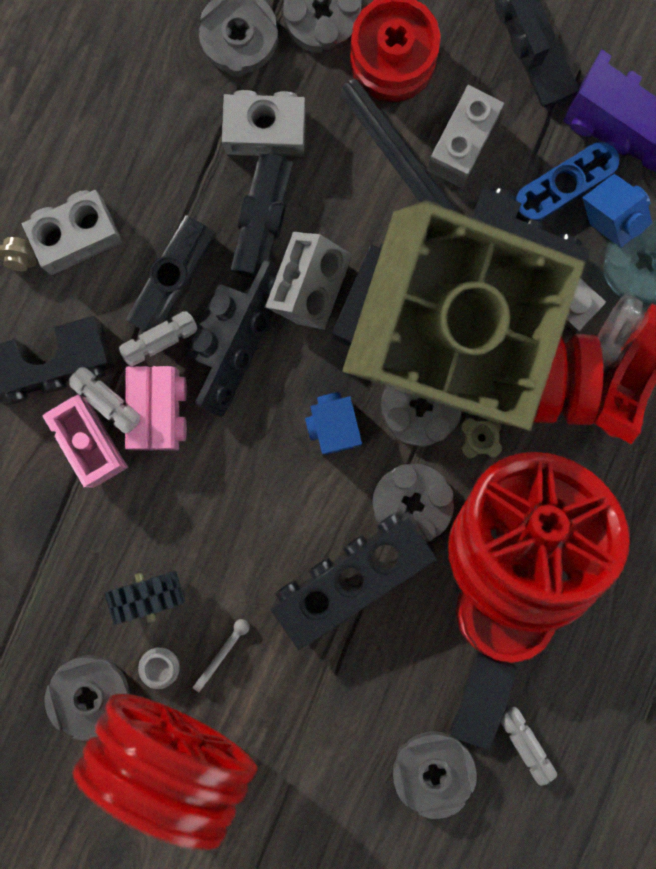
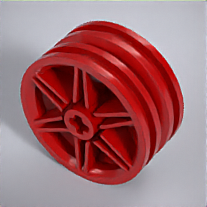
M542 452L520 453L496 462L477 481L452 525L448 545L449 560L454 577L465 596L489 618L517 630L529 632L551 631L567 626L577 620L618 578L628 556L629 531L625 515L617 499L602 480L591 471L570 459L555 454ZM496 529L495 533L500 538L494 540L490 530ZM561 571L568 575V581H561Z
M130 694L112 695L105 706L106 713L100 716L95 726L98 736L92 737L87 741L83 749V757L77 761L73 769V777L77 785L92 801L105 811L150 836L192 849L208 850L220 846L226 835V827L231 825L236 815L234 804L240 803L244 799L248 791L246 783H250L257 773L258 768L254 760L232 740L181 711L140 696Z

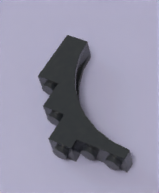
M492 188V190L483 189L470 219L586 263L591 250L581 246L582 242L579 239L567 234L557 236L544 230L545 226L533 219L523 218L522 221L517 219L516 216L522 203L515 201L511 193L500 188ZM383 244L380 247L370 245L333 329L332 340L349 347L351 346Z

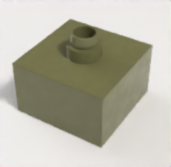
M428 202L394 211L342 372L489 421L530 430L585 262Z

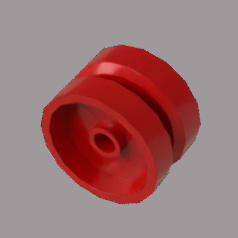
M374 0L361 10L353 24L350 64L354 79L359 80L370 96L379 101L396 103L411 99L426 88L434 74L441 34L436 18L426 5L417 0Z
M574 334L566 346L562 337H560L532 423L552 424L556 422L561 412L568 424L592 425L594 423L601 401L603 385V355L600 339L597 335Z
M462 590L458 595L455 614L459 631L470 646L495 660L514 663L531 659L546 648L555 633V630L529 632L507 627L481 612L471 603Z

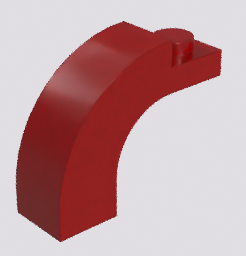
M651 304L611 368L602 386L601 401L594 422L606 434L615 438H621L630 444L633 443L641 432L645 408L656 385V305Z

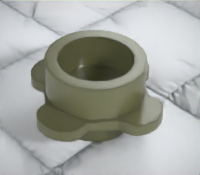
M472 418L466 419L461 425V430L465 433V444L462 447L463 454L468 458H474L478 454L497 457L502 451V445L499 443L501 424L489 420L476 422ZM479 434H483L485 436V440L483 442H480L478 440Z

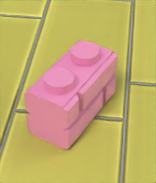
M126 367V406L130 405L139 413L140 422L130 433H125V449L133 451L179 450V441H186V418L179 417V401H186L187 384L186 377H179V370L176 367Z
M76 395L43 415L50 430L56 432L54 437L84 487L95 488L128 468L94 408L85 400V397Z

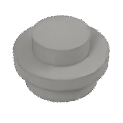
M163 647L147 651L140 659L138 666L141 680L153 689H164L170 686L177 679L180 671L177 656L171 650Z

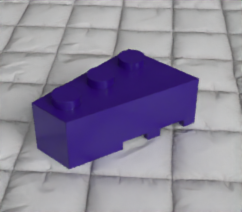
M601 49L562 122L570 125L571 130L576 134L584 137L593 136L613 146L618 154H629L642 160L641 162L646 168L656 172V96L639 85L642 77L637 73L630 71L625 76L608 64L612 56Z

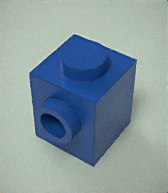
M616 174L610 176L582 197L590 225L620 248L634 237L639 236L652 224L649 211L651 202L647 193L639 186H631Z
M340 392L317 397L318 404L310 406L313 416L305 417L310 441L319 439L322 455L361 447L362 441L351 397L342 398Z

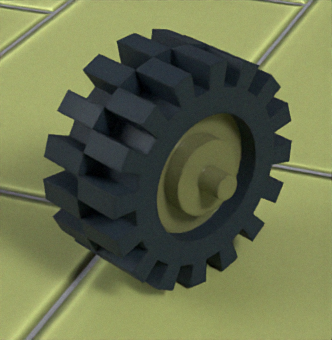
M177 571L145 580L141 572L134 575L136 583L104 592L113 625L146 616L148 622L156 620L154 613L185 603Z

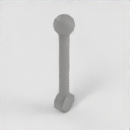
M239 619L235 622L234 632L193 686V689L197 692L201 691L238 638L248 633L250 625L246 620Z

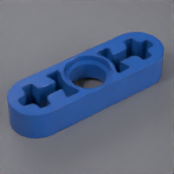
M605 142L594 143L524 186L515 198V201L522 203L516 217L521 221L523 218H529L540 222L597 187L612 176L618 168L619 155L617 150ZM594 155L597 159L603 157L607 159L604 170L601 167H596L585 177L582 170L590 165ZM560 174L571 175L576 181V190L572 193L560 192L555 185V178ZM547 190L550 197L542 201L537 208L538 213L533 208L526 210L523 207L527 201L526 196H529L531 200H535Z

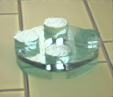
M652 220V224L643 233L634 237L621 248L611 240L606 248L605 264L603 265L605 279L616 294L630 301L632 299L645 302L656 301V220ZM637 253L652 257L653 262L651 265L653 270L651 272L647 268L639 270L635 264L639 261Z

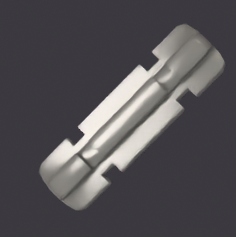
M182 312L172 317L171 323L165 321L138 336V341L135 342L131 339L119 347L120 353L129 366H135L145 360V355L149 354L152 357L179 342L178 337L182 336L185 339L197 331L196 323L188 312Z
M81 367L73 373L69 379L70 387L79 395L85 394L87 396L85 400L108 420L114 419V425L119 430L127 434L139 424V413L130 405L124 406L123 403L125 401L101 380L95 381L96 376L87 368Z
M516 707L505 710L500 722L505 731L511 733L509 736L527 767H531L529 771L536 782L543 786L553 781L557 777V772L551 762L545 759L547 755L530 727L524 725L526 721L521 712Z

